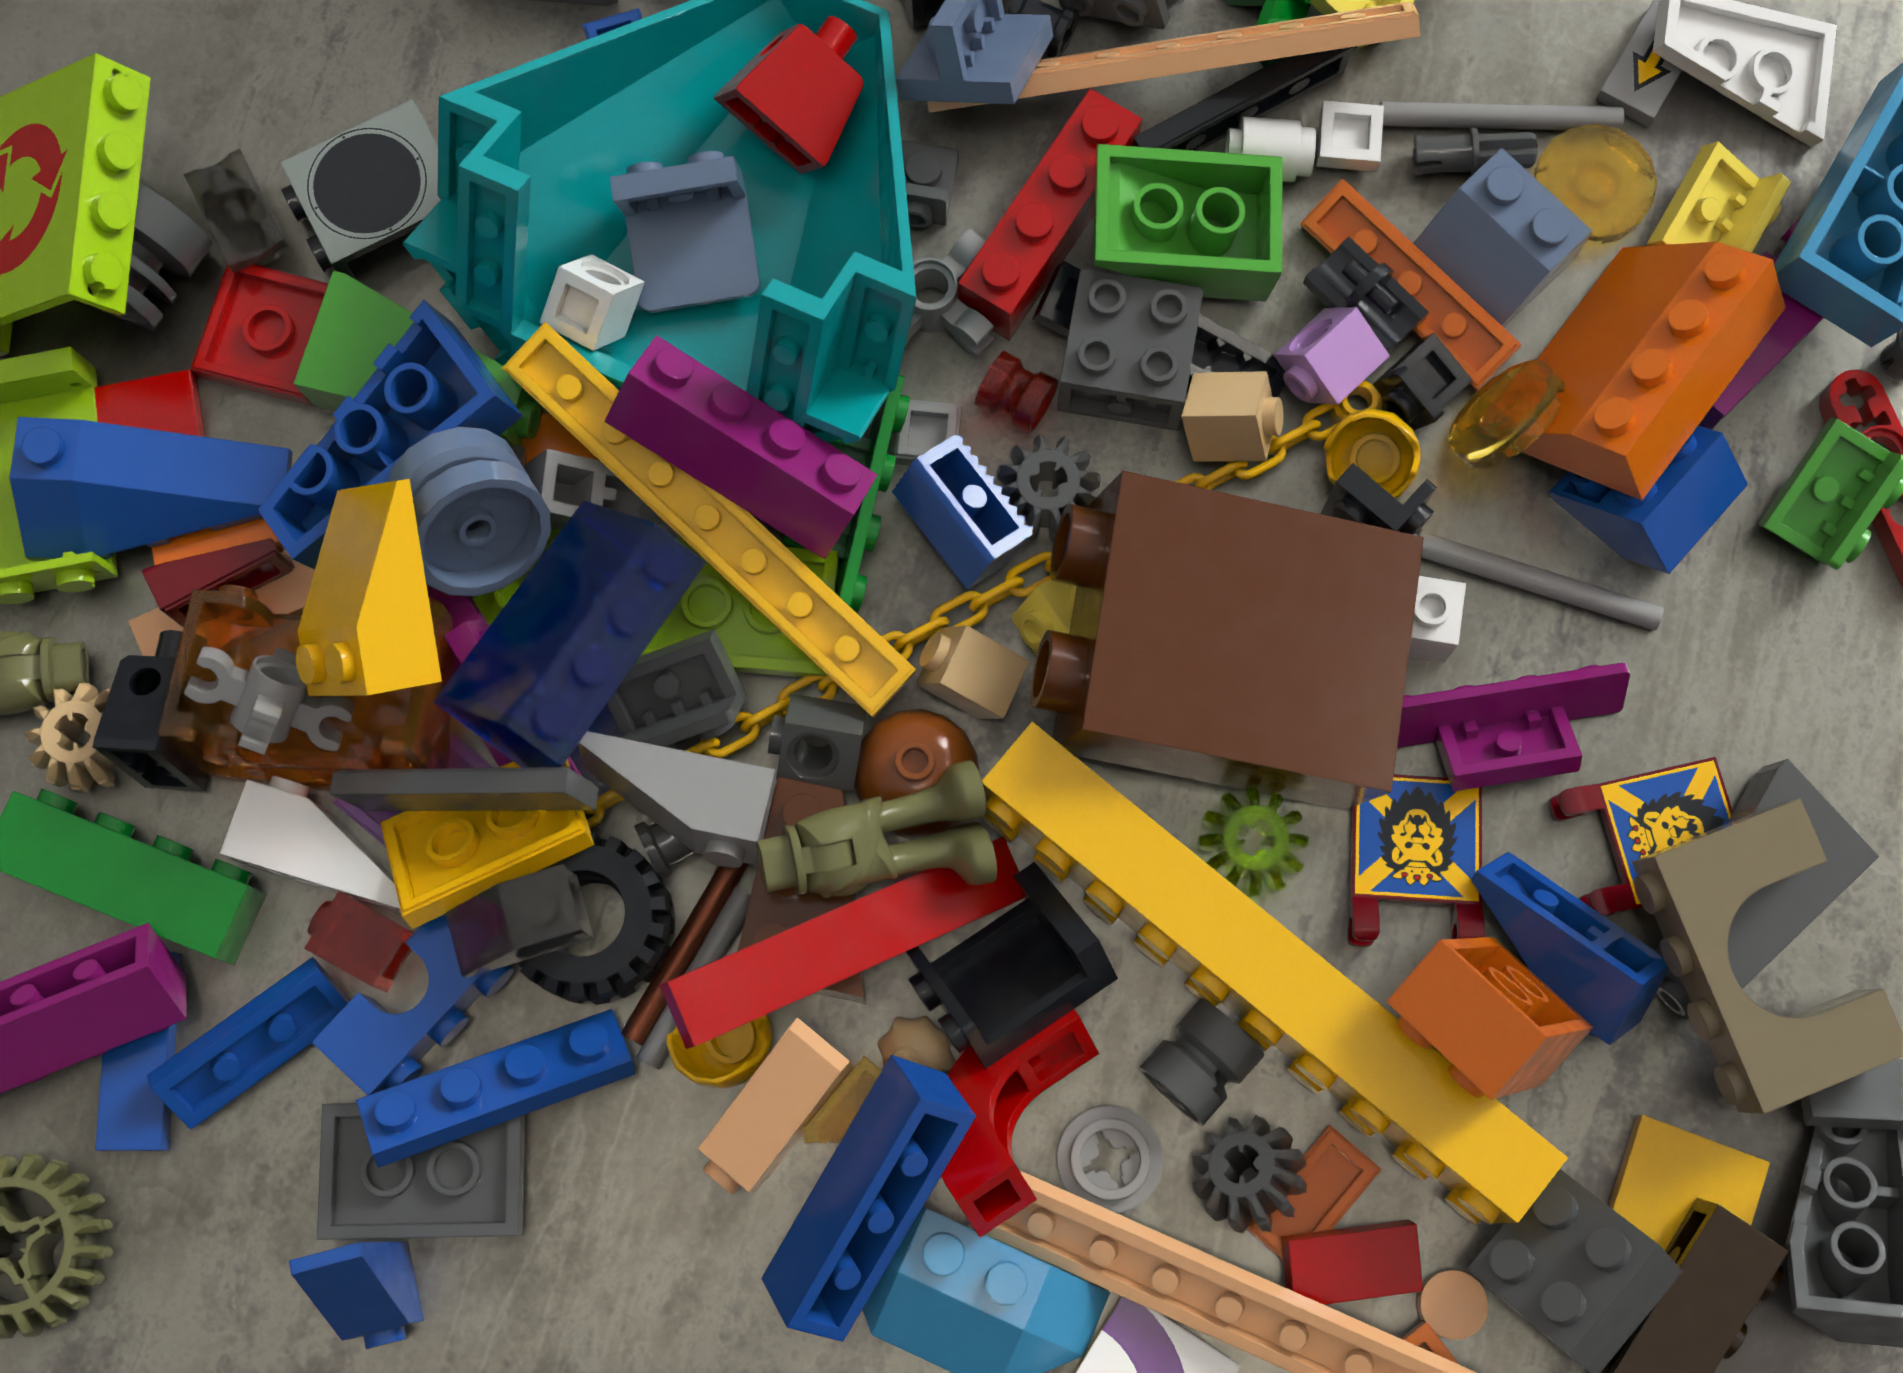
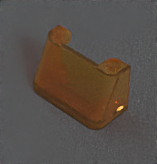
M222 585L219 587V591L193 590L158 736L203 773L216 778L238 782L250 780L269 784L272 776H277L304 786L331 788L333 772H338V770L449 768L452 649L443 635L453 630L452 616L441 602L428 597L442 682L367 696H343L356 705L351 721H342L337 717L323 719L324 724L328 728L343 733L338 751H328L317 747L311 742L307 732L292 727L285 741L269 743L265 754L262 755L238 746L242 733L230 721V715L235 705L222 700L210 704L199 703L187 697L184 691L191 676L207 682L218 679L212 670L196 664L203 647H214L224 651L232 659L234 666L246 671L250 670L256 657L263 655L273 656L277 646L296 653L297 648L300 646L297 630L302 615L273 614L266 605L258 600V594L255 591L243 586Z

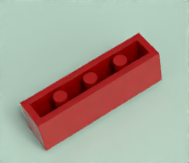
M1091 88L958 282V299L967 307L982 314L994 326L992 331L1008 341L1011 340L1048 285L1056 266L1064 261L1095 215L1097 145L1132 146L1133 137L1140 134L1141 117Z

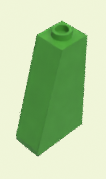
M333 270L293 384L313 406L336 411L347 396L354 399L377 370L373 363L386 346L390 343L395 347L414 321L409 318L412 312L349 275ZM473 348L523 415L517 422L500 434L499 437L505 439L510 447L521 446L523 438L532 439L537 433L541 420V405L502 369L503 365Z

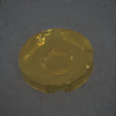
M1598 124L1573 127L1552 139L1535 165L1533 175L1593 230L1587 240L1603 241L1602 244L1616 242L1637 229L1654 204L1658 183L1653 161L1639 141L1618 128Z
M1528 360L1509 367L1490 379L1472 395L1460 410L1449 431L1448 445L1469 468L1486 469L1492 467L1494 464L1489 458H1493L1500 453H1503L1507 459L1513 455H1518L1538 439L1555 419L1561 402L1556 398V394L1564 392V382L1543 360Z

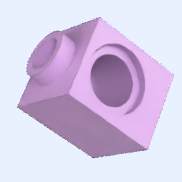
M1357 307L1324 308L1274 354L1285 371L1283 379L1289 390L1302 401L1319 404H1339L1390 357Z

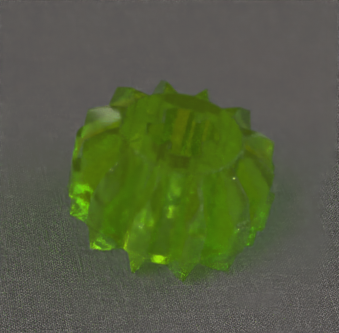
M1248 787L1245 791L1244 807L1231 793L1224 794L1220 799L1224 815L1208 810L1202 819L1205 826L1216 834H1205L1197 839V848L1199 850L1218 852L1217 855L1206 862L1215 871L1218 872L1224 867L1230 872L1225 879L1235 887L1240 878L1246 879V894L1250 899L1259 897L1262 889V878L1275 893L1282 891L1286 887V882L1281 870L1288 874L1298 875L1304 867L1303 862L1291 852L1304 850L1309 845L1308 836L1288 832V830L1294 828L1302 820L1301 813L1298 810L1291 811L1284 817L1276 813L1284 799L1279 793H1274L1271 796L1266 807L1260 806V794L1255 787ZM1252 829L1260 832L1264 836L1260 846H1268V851L1259 849L1253 856L1247 855L1241 850L1245 840H1237V834L1246 837Z

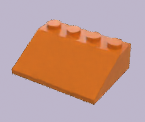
M1719 242L1622 247L1482 430L1485 438L1642 501L1786 308L1773 259Z

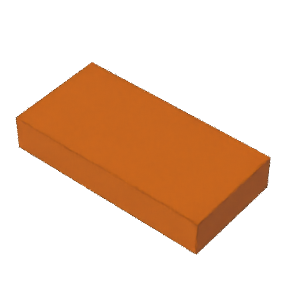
M1331 1125L1325 1127L1303 1154L1306 1159V1166L1296 1174L1301 1176L1306 1182L1307 1193L1287 1196V1200L1295 1209L1294 1217L1283 1216L1277 1209L1271 1213L1273 1223L1270 1232L1262 1231L1254 1219H1252L1246 1229L1282 1262L1281 1236L1332 1230L1382 1170Z

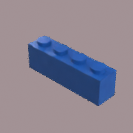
M890 1055L761 1278L787 1328L841 1342L845 1340L976 1118L975 1113L946 1073Z

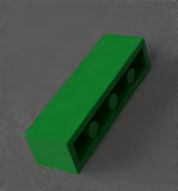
M41 788L36 799L16 791L12 792L0 816V872L138 927L149 922L158 936L233 966L235 965L267 896L266 893L248 885L252 873L219 859H215L211 870L190 862L194 852L193 849L157 835L152 846L132 839L131 837L136 826L102 812L98 813L94 823L75 816L74 812L78 803Z

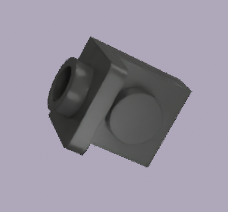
M902 140L910 226L922 228L928 227L932 223L946 226L959 163V149Z

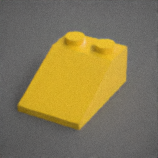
M410 479L337 490L297 630L300 646L296 650V668L300 679L307 685L308 696H367L442 682Z

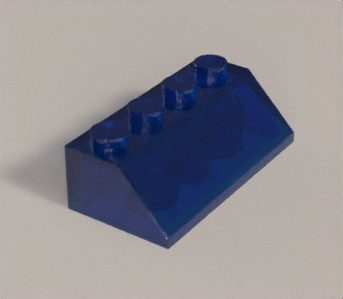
M583 501L434 699L433 703L522 768L562 767L706 562L655 522Z

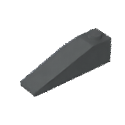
M1815 1126L1785 1244V1249L1789 1251L1786 1255L1792 1313L1836 1341L1903 1348V1131L1822 1126Z

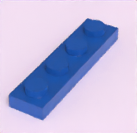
M609 1009L357 1099L356 1102L372 1155L379 1168L635 1074V1070L613 1010Z

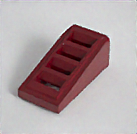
M272 538L157 564L143 569L142 574L159 609L181 627H185L293 571L292 569L295 566L287 553Z

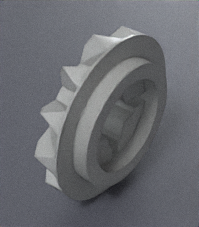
M1100 1106L1083 1112L1066 1128L1057 1150V1166L1060 1180L1068 1192L1115 1213H1122L1139 1206L1154 1192L1163 1170V1151L1155 1130L1142 1116L1124 1107ZM1099 1131L1104 1141L1108 1140L1109 1145L1113 1149L1121 1147L1127 1149L1134 1145L1137 1152L1128 1155V1159L1120 1164V1171L1122 1173L1120 1179L1124 1186L1122 1188H1118L1116 1180L1111 1179L1106 1170L1097 1173L1093 1170L1085 1174L1082 1169L1090 1165L1091 1160L1099 1155L1097 1146L1099 1140L1096 1135Z

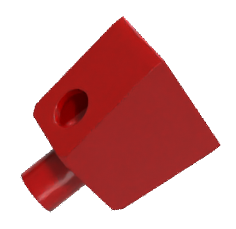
M828 16L816 34L802 24L795 25L774 37L717 92L713 99L799 174L822 168L830 159L864 86L862 76L843 60L856 42L857 35L846 22L834 16Z

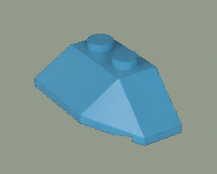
M922 1207L863 1307V1312L872 1336L952 1373H1044L1084 1356L1110 1292L991 1237L984 1235L980 1238L975 1230Z

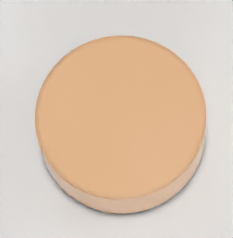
M1442 1270L1433 1273L1422 1283L1423 1291L1417 1294V1312L1421 1321L1427 1322L1437 1336L1459 1340L1472 1336L1482 1327L1488 1313V1300L1483 1287L1474 1277L1462 1271Z

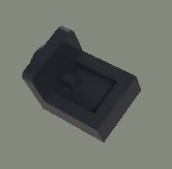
M1432 333L1423 337L1378 378L1373 385L1383 396L1382 404L1385 410L1395 413L1413 430L1435 423L1444 414L1442 408L1473 380L1436 334Z

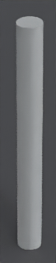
M1380 102V105L1384 106L1383 126L1621 131L1624 124L1623 107Z
M1423 531L1419 535L1424 537L1422 558L1654 631L1660 625L1664 612V607Z

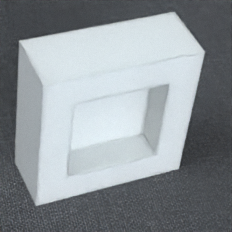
M1323 100L1319 119L1316 167L1377 172L1381 161L1384 106Z

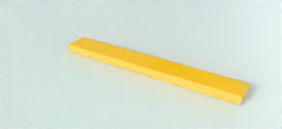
M544 322L502 367L509 376L873 718L918 671L748 511L604 422L619 390L549 324Z

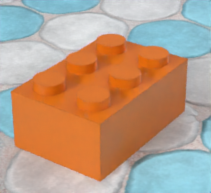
M1494 937L1439 940L1386 1001L1401 1015L1396 1021L1397 1025L1412 1041L1425 1049H1429L1433 1045L1452 1063L1448 1068V1072L1464 1090L1477 1098H1481L1485 1094L1490 1100L1542 1086L1594 1028Z

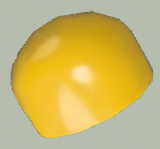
M1370 408L1349 414L1332 429L1323 447L1327 475L1333 485L1350 465L1354 463L1396 499L1406 491L1419 472L1421 456L1419 441L1414 430L1393 412Z
M766 1014L700 1045L686 1049L677 1026H675L674 1030L667 1034L666 1045L675 1069L691 1081L701 1086L728 1089L749 1081L768 1056L772 1044L773 1028L770 1024L771 1019Z

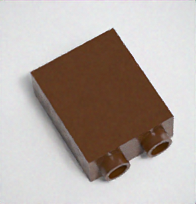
M1122 470L1092 501L1089 508L1068 504L1060 518L1053 544L1050 574L1052 581L1077 586L1069 634L1047 630L1041 640L1032 673L1030 689L1032 708L1056 712L1053 739L1074 756L1341 810L1352 808L1392 792L1424 537Z

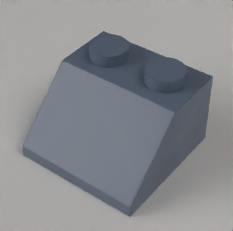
M1501 148L1457 189L1413 244L1501 326L1505 327L1576 259L1593 230Z

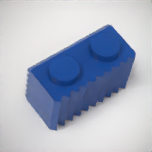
M953 435L916 458L911 463V466L907 468L908 471L903 474V477L899 480L900 482L895 485L896 487L892 490V493L968 590L1006 566L1030 538L1033 527L1024 525V516L1016 515L1017 506L1009 505V496L1001 495L1002 487L993 485L994 477L986 475V466L978 465V456L970 455L971 447L962 445L963 437Z

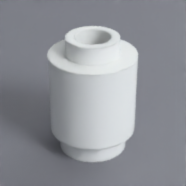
M1242 116L1238 129L1228 128L1225 153L1283 157L1282 182H1295L1297 176L1310 177L1312 174L1316 150V130L1312 127H1302L1300 120Z

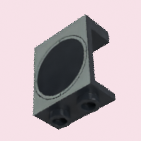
M414 99L280 162L291 183L282 188L281 191L297 221L301 222L307 218L309 219L316 235L306 240L324 273L334 268L336 271L356 279L348 264L349 261L413 231L441 200L437 196L438 145Z

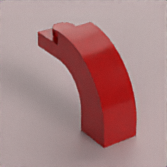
M1074 1009L987 1069H985L970 1047L967 1048L947 1075L975 1113L976 1118L941 1177L980 1238L1037 1200L1014 1163L1012 1156V1136L1020 1115L1036 1096L1099 1054L1080 1016Z

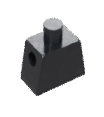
M165 630L160 632L155 656L128 655L120 660L92 747L144 788L205 791L218 702L210 704L199 703L184 694L191 676L209 681L193 667L199 644L198 638L181 631Z

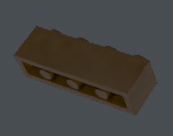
M1696 1198L1665 1250L1681 1268L1682 1274L1601 1373H1714L1722 1358H1730L1742 1345L1747 1334L1745 1321L1758 1300L1764 1301L1779 1285L1783 1276V1267L1780 1264L1789 1251L1721 1205Z

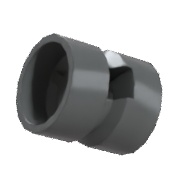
M1200 998L1175 1026L1178 1039L1175 1042L1163 1040L1138 1069L1173 1105L1194 1122L1203 1126L1228 1098L1224 1086L1228 1082L1240 1084L1265 1055L1254 1040L1234 1021L1214 1005Z

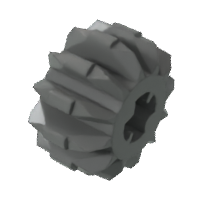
M1040 434L1033 439L1032 454L1025 448L1015 445L1010 452L1013 465H999L997 469V480L1004 485L1001 489V495L1009 496V505L1017 506L1016 515L1024 516L1025 520L1028 521L1027 525L1033 527L1032 535L1029 538L1030 541L1038 537L1040 527L1048 528L1049 537L1054 542L1058 524L1066 506L1074 504L1089 508V505L1096 498L1091 492L1100 487V474L1094 471H1085L1090 464V454L1085 450L1069 457L1070 440L1066 436L1061 437L1057 441L1055 450L1047 449L1046 440ZM1052 481V489L1055 490L1057 488V496L1043 497V489L1040 488L1038 490L1039 482Z
M1255 1115L1245 1131L1238 1119L1229 1117L1227 1123L1228 1135L1220 1139L1213 1132H1205V1141L1212 1149L1211 1154L1192 1156L1193 1166L1198 1172L1203 1174L1192 1183L1193 1190L1200 1199L1208 1200L1205 1211L1214 1221L1220 1222L1228 1217L1231 1228L1235 1232L1244 1233L1252 1219H1254L1262 1231L1270 1232L1273 1223L1271 1213L1277 1209L1283 1216L1294 1217L1295 1209L1287 1200V1196L1307 1193L1306 1182L1301 1176L1296 1174L1306 1166V1159L1299 1149L1291 1148L1293 1138L1285 1128L1278 1127L1270 1132V1125L1263 1117ZM1252 1167L1258 1174L1250 1182H1247L1241 1175L1246 1169Z

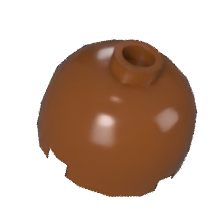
M924 709L897 711L878 721L861 741L854 783L856 797L859 802H862L864 799L880 796L882 802L919 792L936 784L945 770L958 762L971 760L979 771L978 754L966 732L945 715ZM937 821L892 832L896 833L897 836L912 840L957 826L960 821Z

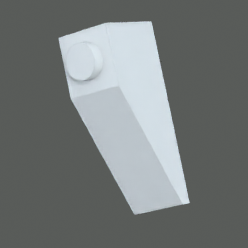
M272 776L269 786L250 780L246 781L219 854L239 864L401 913L393 876L323 807L306 798L310 788L277 776Z

